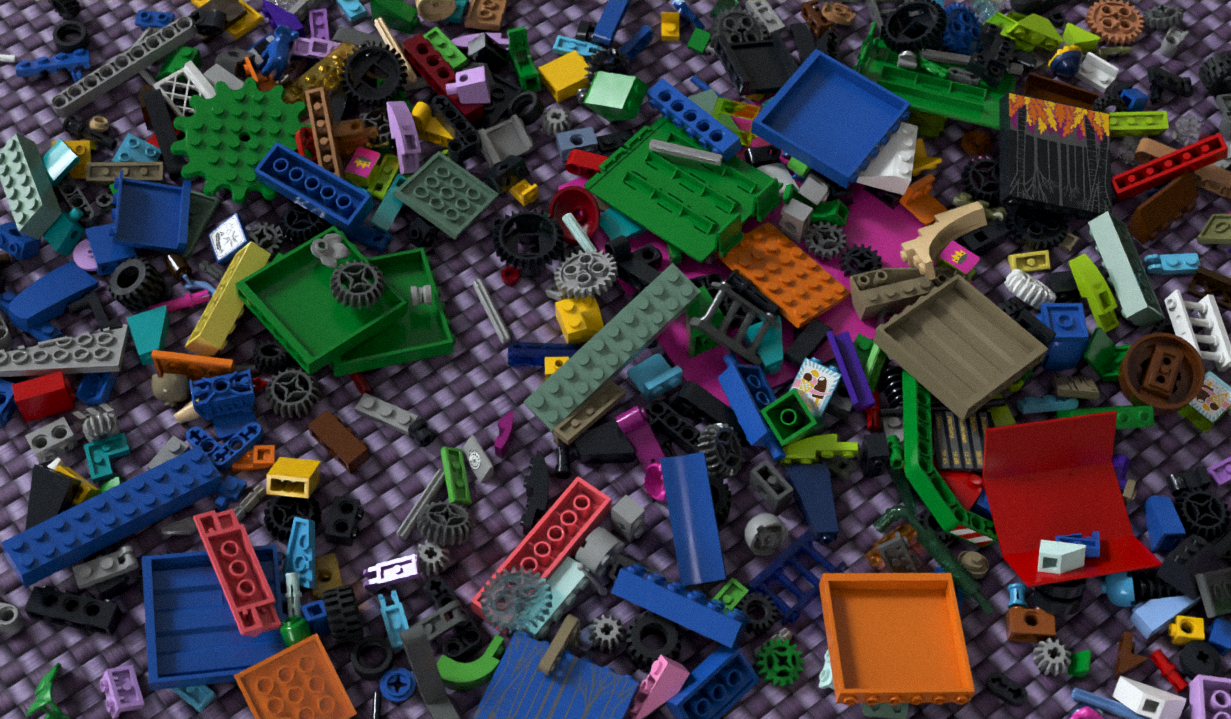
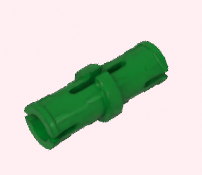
M890 435L887 438L891 467L893 466V469H901L904 466L902 457L904 451L900 445L899 437Z

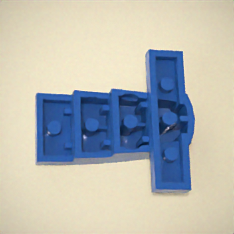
M71 261L41 277L19 295H16L12 290L0 294V309L9 316L15 327L30 333L39 342L61 338L62 333L47 320L65 314V308L68 307L67 303L79 300L83 294L98 288V281L85 270L80 269L74 261Z

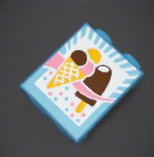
M805 357L789 391L796 388L805 392L821 419L824 420L826 416L825 411L840 381H843L840 369L831 365L829 368L825 367L819 359L812 357L810 360Z

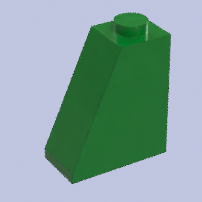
M370 0L374 24V20L381 17L388 28L412 34L415 28H418L420 18H418L417 9L404 1Z

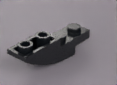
M538 450L535 458L532 457L530 460L529 469L531 472L529 476L526 475L523 484L528 496L526 501V508L528 510L526 514H522L520 526H523V535H528L534 528L537 518L541 519L548 510V471L543 454Z

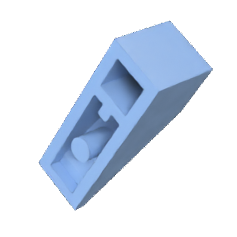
M1184 595L1151 599L1145 604L1140 602L1132 609L1134 613L1129 620L1148 639L1171 623L1177 615L1181 616L1192 608L1200 599V596L1195 600Z

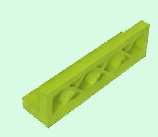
M1167 111L1107 112L1110 116V137L1161 136L1169 129Z

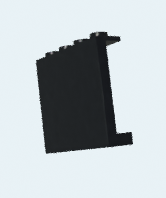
M774 30L772 40L728 43L724 35H717L714 51L739 96L778 92L799 68L777 30Z

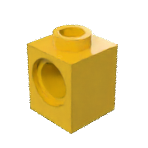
M1177 615L1168 626V635L1171 636L1172 644L1186 645L1191 641H1203L1205 639L1203 618ZM1182 628L1186 629L1189 634L1185 633Z

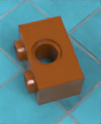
M1015 606L1010 608L1005 616L1007 641L1039 643L1041 640L1045 642L1049 637L1053 640L1056 635L1054 614L1045 612L1039 607L1025 609L1022 606ZM1026 621H1031L1034 626L1028 625Z

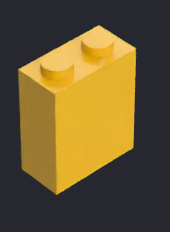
M574 50L539 67L540 82L559 103L575 95L582 88H590V85L586 83L589 79L584 76L588 74V71L584 68L589 66L584 57Z
M279 457L267 473L266 494L309 498L320 482L321 461Z

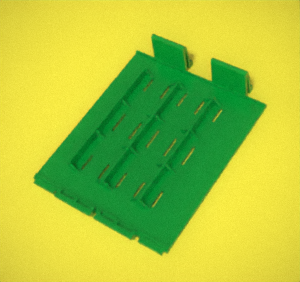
M877 22L872 23L866 41H863L861 52L857 58L859 61L854 66V71L858 72L860 65L859 74L910 102L911 109L999 130V100L1008 92L1014 93L1016 80H1014L1015 74L1004 73L997 90L989 87L982 78L979 87L942 79L919 67L921 50L919 53L913 50V54L917 56L916 70L898 68L899 54L887 48L883 40L877 39V37L874 40ZM931 61L947 70L951 67L962 70L966 69V66Z
M661 116L650 127L645 125L623 144L625 149L620 147L599 165L598 168L601 174L596 173L584 184L585 189L702 264L713 253L718 251L719 256L724 258L734 246L744 239V233L741 232L744 223L756 215L757 220L762 222L773 209L781 204V198L778 197V194L784 183L778 182L777 178H771L735 155L726 163L722 161V164L717 166L650 150L649 143L651 139L711 152L707 148L704 149L695 138L691 139L682 128L678 129L672 120Z

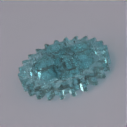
M512 566L511 572L504 568L503 575L496 572V579L489 578L490 585L484 584L485 592H481L482 600H480L487 622L492 621L494 628L500 625L501 632L508 628L509 634L514 629H517L518 633L521 634L524 627L529 632L530 625L537 628V621L544 622V615H549V608L552 607L551 599H553L552 592H550V584H547L546 578H541L540 572L533 575L532 568L525 572L524 566L519 571H516L515 566ZM520 611H526V612L523 613V614H519V613H518V612H520Z

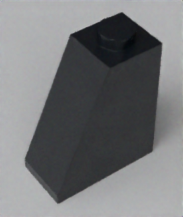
M616 419L582 433L572 442V447H570L572 456L578 458L580 464L631 463L635 461V450L620 429Z

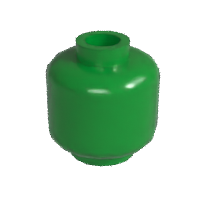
M299 615L284 620L280 628V634L286 647H290L313 635L308 621L305 618H300Z

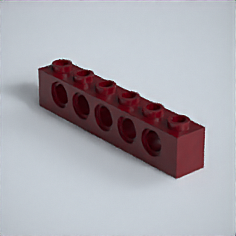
M420 33L402 42L405 57L437 95L446 96L470 124L483 117V103H460L458 94L447 95L446 84L456 83V73L452 70L451 65L444 61L440 52L432 47L427 38L425 39Z

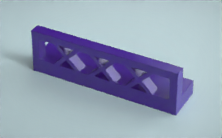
M832 330L826 332L856 411L859 412L876 405L849 332L846 331L836 336Z

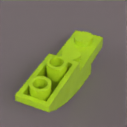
M1082 254L1068 261L1082 298H1087L1097 327H1101L1106 333L1120 326L1114 311L1118 307L1114 296L1092 260L1086 254Z
M838 434L813 436L782 448L786 457L777 463L783 466H790L792 463L808 465L818 463L819 455L823 458H833L834 455L854 458L855 455H860V445L858 442H840Z

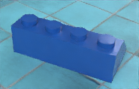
M722 644L689 674L679 693L667 700L665 704L675 719H719L753 688L760 679L741 647L736 645L730 648Z

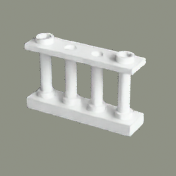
M1176 289L1164 300L1175 335L1188 341L1197 350L1201 359L1214 360L1217 370L1225 372L1231 367V343L1214 295L1207 294L1198 303L1183 301L1180 290ZM1186 309L1196 310L1199 318L1189 317ZM1192 326L1203 327L1205 335L1194 334ZM1197 342L1209 344L1211 352L1200 351Z

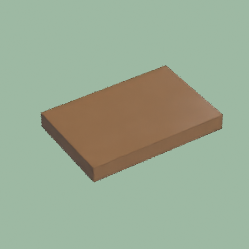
M472 0L465 20V27L500 31L509 0Z

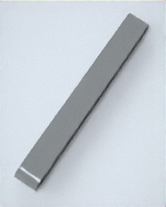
M187 16L178 18L55 95L51 100V104L57 115L60 117L72 115L192 39L196 34V30L191 18Z

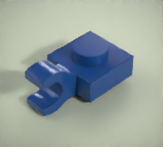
M227 475L217 491L219 496L215 501V504L218 505L216 509L223 512L226 511L231 500L238 502L247 488V482Z

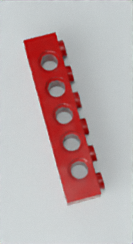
M1215 134L1111 177V188L1118 202L1174 180L1186 170L1191 173L1228 157V148L1221 134Z

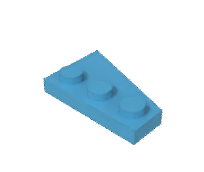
M294 517L282 570L284 582H286V573L297 572L299 573L300 586L316 589L315 521Z

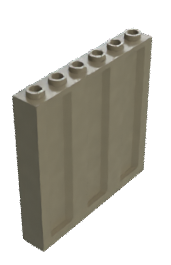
M959 274L952 278H947L941 286L934 287L928 295L921 296L912 306L908 305L902 313L893 315L886 324H880L875 330L876 334L873 340L880 349L962 421L1041 363L1048 351L1046 346Z

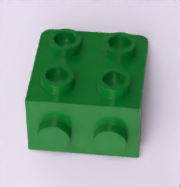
M1098 327L1095 328L1084 352V358L1103 382L1119 381V367L1131 345L1115 346L1103 329Z

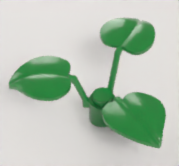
M59 662L40 680L35 690L36 700L27 710V717L42 709L47 713L45 719H72L64 714L63 710L58 708L52 696V681L58 669L62 668ZM50 704L53 709L49 710L45 706Z

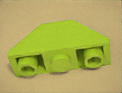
M1034 13L1018 21L1008 30L1009 35L1050 51H1054L1063 43V38L1049 19Z

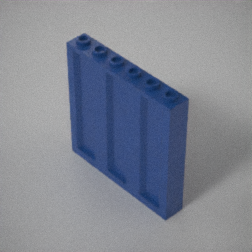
M277 545L253 546L275 598L273 605L282 626V622L288 618L287 613H283L282 606L286 605L285 592L281 593L280 585H284L283 572H279L278 566L282 565V554L277 552ZM207 551L142 556L150 691L237 682L234 677L235 674L286 649L280 634L281 626L277 629L261 633L257 638L241 635ZM222 590L223 605H215L219 591Z

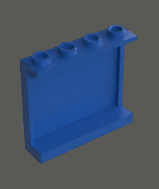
M120 170L119 178L115 177L114 189H117V193L113 194L112 204L116 205V209L112 208L111 220H114V225L110 224L109 236H113L112 244L184 254L187 244L191 181L183 180L182 187L123 178L124 170Z

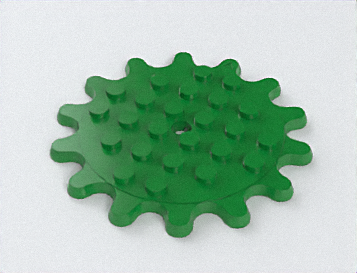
M247 78L244 81L243 87L238 90H232L225 82L218 81L214 86L215 96L210 99L193 95L189 100V104L195 113L190 117L178 116L173 123L177 130L185 133V138L174 142L170 148L172 154L185 155L189 158V163L181 170L182 177L191 179L196 176H202L206 180V184L203 187V193L206 196L212 197L219 190L228 189L232 192V200L236 204H243L247 199L248 193L251 191H259L265 199L273 200L277 196V192L260 183L254 170L276 142L298 153L295 139L296 132L305 126L312 129L311 124L306 125L300 122L301 116L307 113L306 104L304 102L294 104L283 102L286 90L281 85L274 86L268 92L259 91L258 84L253 78ZM246 135L250 140L243 142L240 138ZM305 150V155L312 159V153L309 150Z

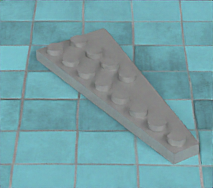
M123 324V328L110 330L108 327L104 328L103 332L95 334L84 332L75 338L65 336L38 342L37 346L28 348L22 345L18 346V350L5 352L4 349L0 350V377L49 375L60 371L63 374L118 372L122 366L129 335L128 324Z

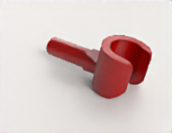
M258 377L252 380L253 385H256L253 387L254 393H258L262 387H267V381H263Z

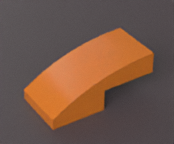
M254 445V449H250L238 461L232 464V471H251L273 466L275 464V445Z

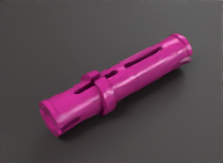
M208 289L194 294L186 293V296L166 302L149 305V308L151 310L166 305L169 313L187 307L194 308V305L208 302L211 298L210 296L202 298V296L209 294Z

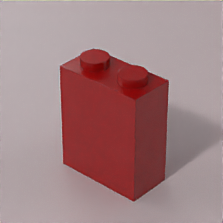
M62 371L12 385L15 403L26 422L76 409L74 400H77L75 389L72 388L70 379L64 377Z

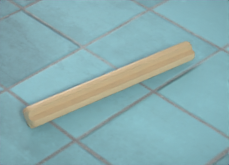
M381 17L375 19V26L385 44L390 45V50L395 48V55L400 53V59L405 60L402 66H407L408 70L404 71V73L408 74L406 80L409 84L416 83L418 81L417 75L384 19Z

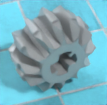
M557 106L555 109L549 107L548 111H544L541 118L543 132H547L548 136L554 134L556 137V133L569 131L572 125L569 111H566L564 107L559 109Z
M107 412L103 414L98 413L84 420L83 433L89 442L118 435L120 432L119 421H117L114 414H108Z
M427 539L425 545L418 544V550L414 551L413 554L418 555L420 558V573L426 570L427 576L431 572L438 575L439 569L442 571L446 570V564L450 563V558L448 557L450 553L448 549H445V545L444 547L442 544L435 545V542L429 543Z
M604 614L601 616V620L595 618L593 620L594 625L589 626L591 633L588 635L589 640L593 641L592 646L594 648L600 646L601 652L608 648V651L611 653L613 646L619 649L620 642L625 640L623 635L625 627L621 626V620L614 621L613 615L606 619Z
M1050 637L1045 642L1041 640L1037 644L1038 647H1035L1033 650L1035 655L1033 662L1038 663L1037 670L1042 668L1045 670V675L1051 672L1055 677L1059 672L1064 673L1067 670L1066 667H1069L1071 664L1069 659L1071 652L1065 651L1067 644L1061 646L1059 639H1056L1054 643Z

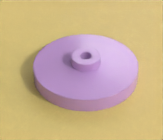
M85 239L75 247L73 252L74 261L82 270L96 271L93 254L88 240Z

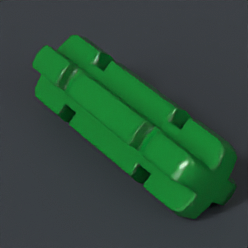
M925 58L921 59L919 63L920 68L942 79L947 80L951 75L949 70Z

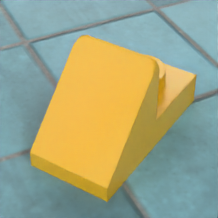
M661 12V41H679V12Z

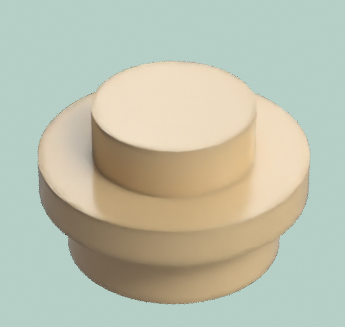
M100 116L93 117L92 121H90V127L102 133L109 129L108 120Z

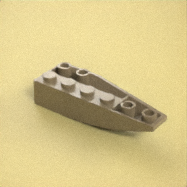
M918 267L882 268L852 275L849 278L853 307L860 321L875 318L878 313L889 309L897 312L902 311L908 305L912 306L921 296L928 295L934 287L941 286L947 278H952L957 274L970 284L972 282L968 275L962 274L953 267H934L936 278L929 281L925 275L920 274Z

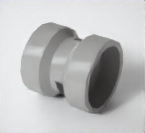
M424 285L421 288L410 286L412 306H418L420 303L432 305L431 285Z

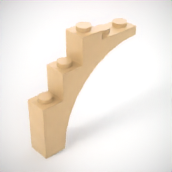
M978 201L934 215L935 223L918 229L919 236L916 239L901 243L902 251H900L902 262H906L909 267H918L920 274L925 275L928 281L935 279L936 275L933 264L939 253L952 240L954 241L972 230L987 225L984 207Z

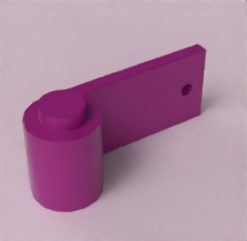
M637 405L616 416V420L622 432L627 435L646 472L648 466L654 463L661 464L660 458L666 457L647 421L649 418L647 411L644 407L640 408Z

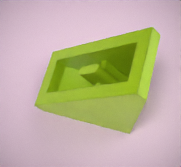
M1069 22L1062 36L1066 46L1075 45L1080 47L1082 51L1095 50L1100 40L1099 36Z

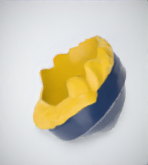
M1075 45L1064 46L1063 50L1058 49L1057 53L1049 61L1048 67L1051 68L1055 75L1065 77L1076 75L1083 62L1082 49Z

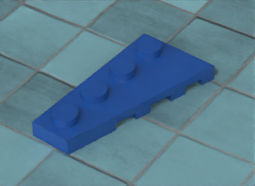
M77 49L69 54L58 53L55 57L48 58L43 56L31 62L29 60L21 61L16 64L15 71L17 77L40 75L44 70H47L49 73H56L62 68L72 71L76 70L78 66H84V69L91 68V56L89 50Z

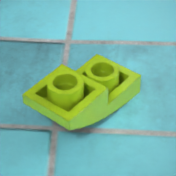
M998 394V395H997L996 397H994L993 399H999V398H1002V396H1001L1000 394ZM1007 404L1003 407L983 408L986 412H990L993 427L1016 425V421Z

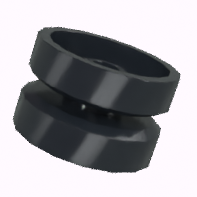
M1086 578L1036 586L1034 588L1033 601L1037 607L1045 612L1055 615H1073L1079 612L1082 607Z

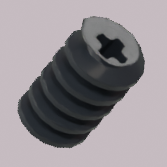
M901 366L888 368L879 377L890 408L903 405V368Z
M1142 572L1140 574L1133 573L1132 575L1133 588L1139 600L1144 599V593H1146L1148 599H1152L1153 593L1156 599L1161 598V592L1164 598L1169 597L1170 592L1172 597L1178 596L1179 590L1156 576L1157 573L1149 572L1147 574Z

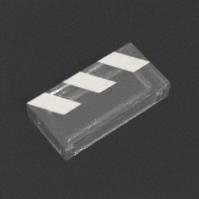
M113 402L72 412L76 433L83 432L84 420L90 418L91 415L95 416L98 413L103 414L107 412L108 414H114L117 418Z

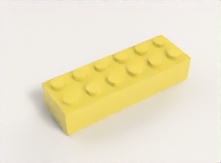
M251 241L235 254L188 339L185 348L196 355L207 357L214 356L218 350L222 351L228 342L226 340L227 335L234 331L236 327L234 322L237 318L241 317L245 310L243 308L244 303L237 296L235 283L270 263L268 259L271 255L269 252Z

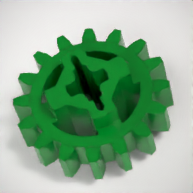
M777 638L775 643L769 640L767 646L763 645L760 647L762 652H759L756 657L761 660L755 664L756 666H761L758 674L764 673V682L770 679L771 686H775L778 682L779 687L782 688L785 686V683L789 686L793 684V680L800 678L798 673L804 671L800 664L804 663L805 660L799 659L802 651H795L797 644L790 646L789 639L782 643L781 639ZM774 649H783L784 652H778ZM779 659H781V660L783 661V662L781 663L782 666H779V665H778ZM782 673L784 676L786 675V677L776 676V674Z

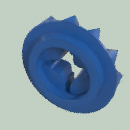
M400 667L388 670L380 681V690L387 701L390 700L395 703L406 701L407 698L413 695L416 687L413 674L409 670ZM398 678H400L401 685L405 686L400 687L398 693H396L395 687L392 685H396Z

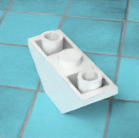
M1123 676L1119 677L1113 693L1115 699L1135 713L1152 719H1179L1186 703V698Z

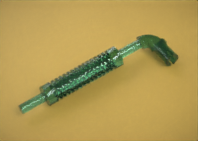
M902 505L887 508L886 512L873 523L875 528L878 526L876 530L883 533L894 521L897 522L900 518L906 519L920 535L917 538L920 545L927 550V553H930V556H933L932 559H935L938 565H941V569L944 568V572L952 574L954 584H957V588L960 587L959 590L962 591L967 600L973 597L988 616L995 611L980 593L983 588L977 580L974 581L975 578L972 577V574L966 571L967 568H964L963 564L961 565V561L958 562L959 559L953 555V552H950L951 550L948 549V546H945V543H942V540L932 528L926 530L912 514L913 511Z

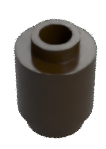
M171 253L166 257V268L175 280H185L183 279L184 274L188 278L190 277L192 268L182 255Z

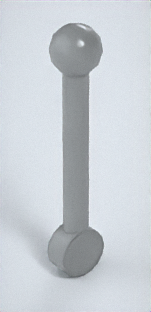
M579 563L577 569L583 571L597 587L599 595L605 596L607 588L601 587L587 571L584 563Z

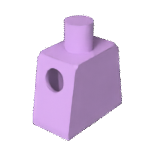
M484 66L457 72L455 74L456 83L446 84L447 95L458 94L460 103H491L490 86Z

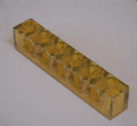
M345 40L298 78L295 83L287 87L283 102L286 104L304 102L307 106L306 90L323 86L327 92L330 91L340 80L344 79L340 77V73H344L340 66H346L343 59L349 60L347 53L353 55L352 48L357 51L359 49L348 40Z

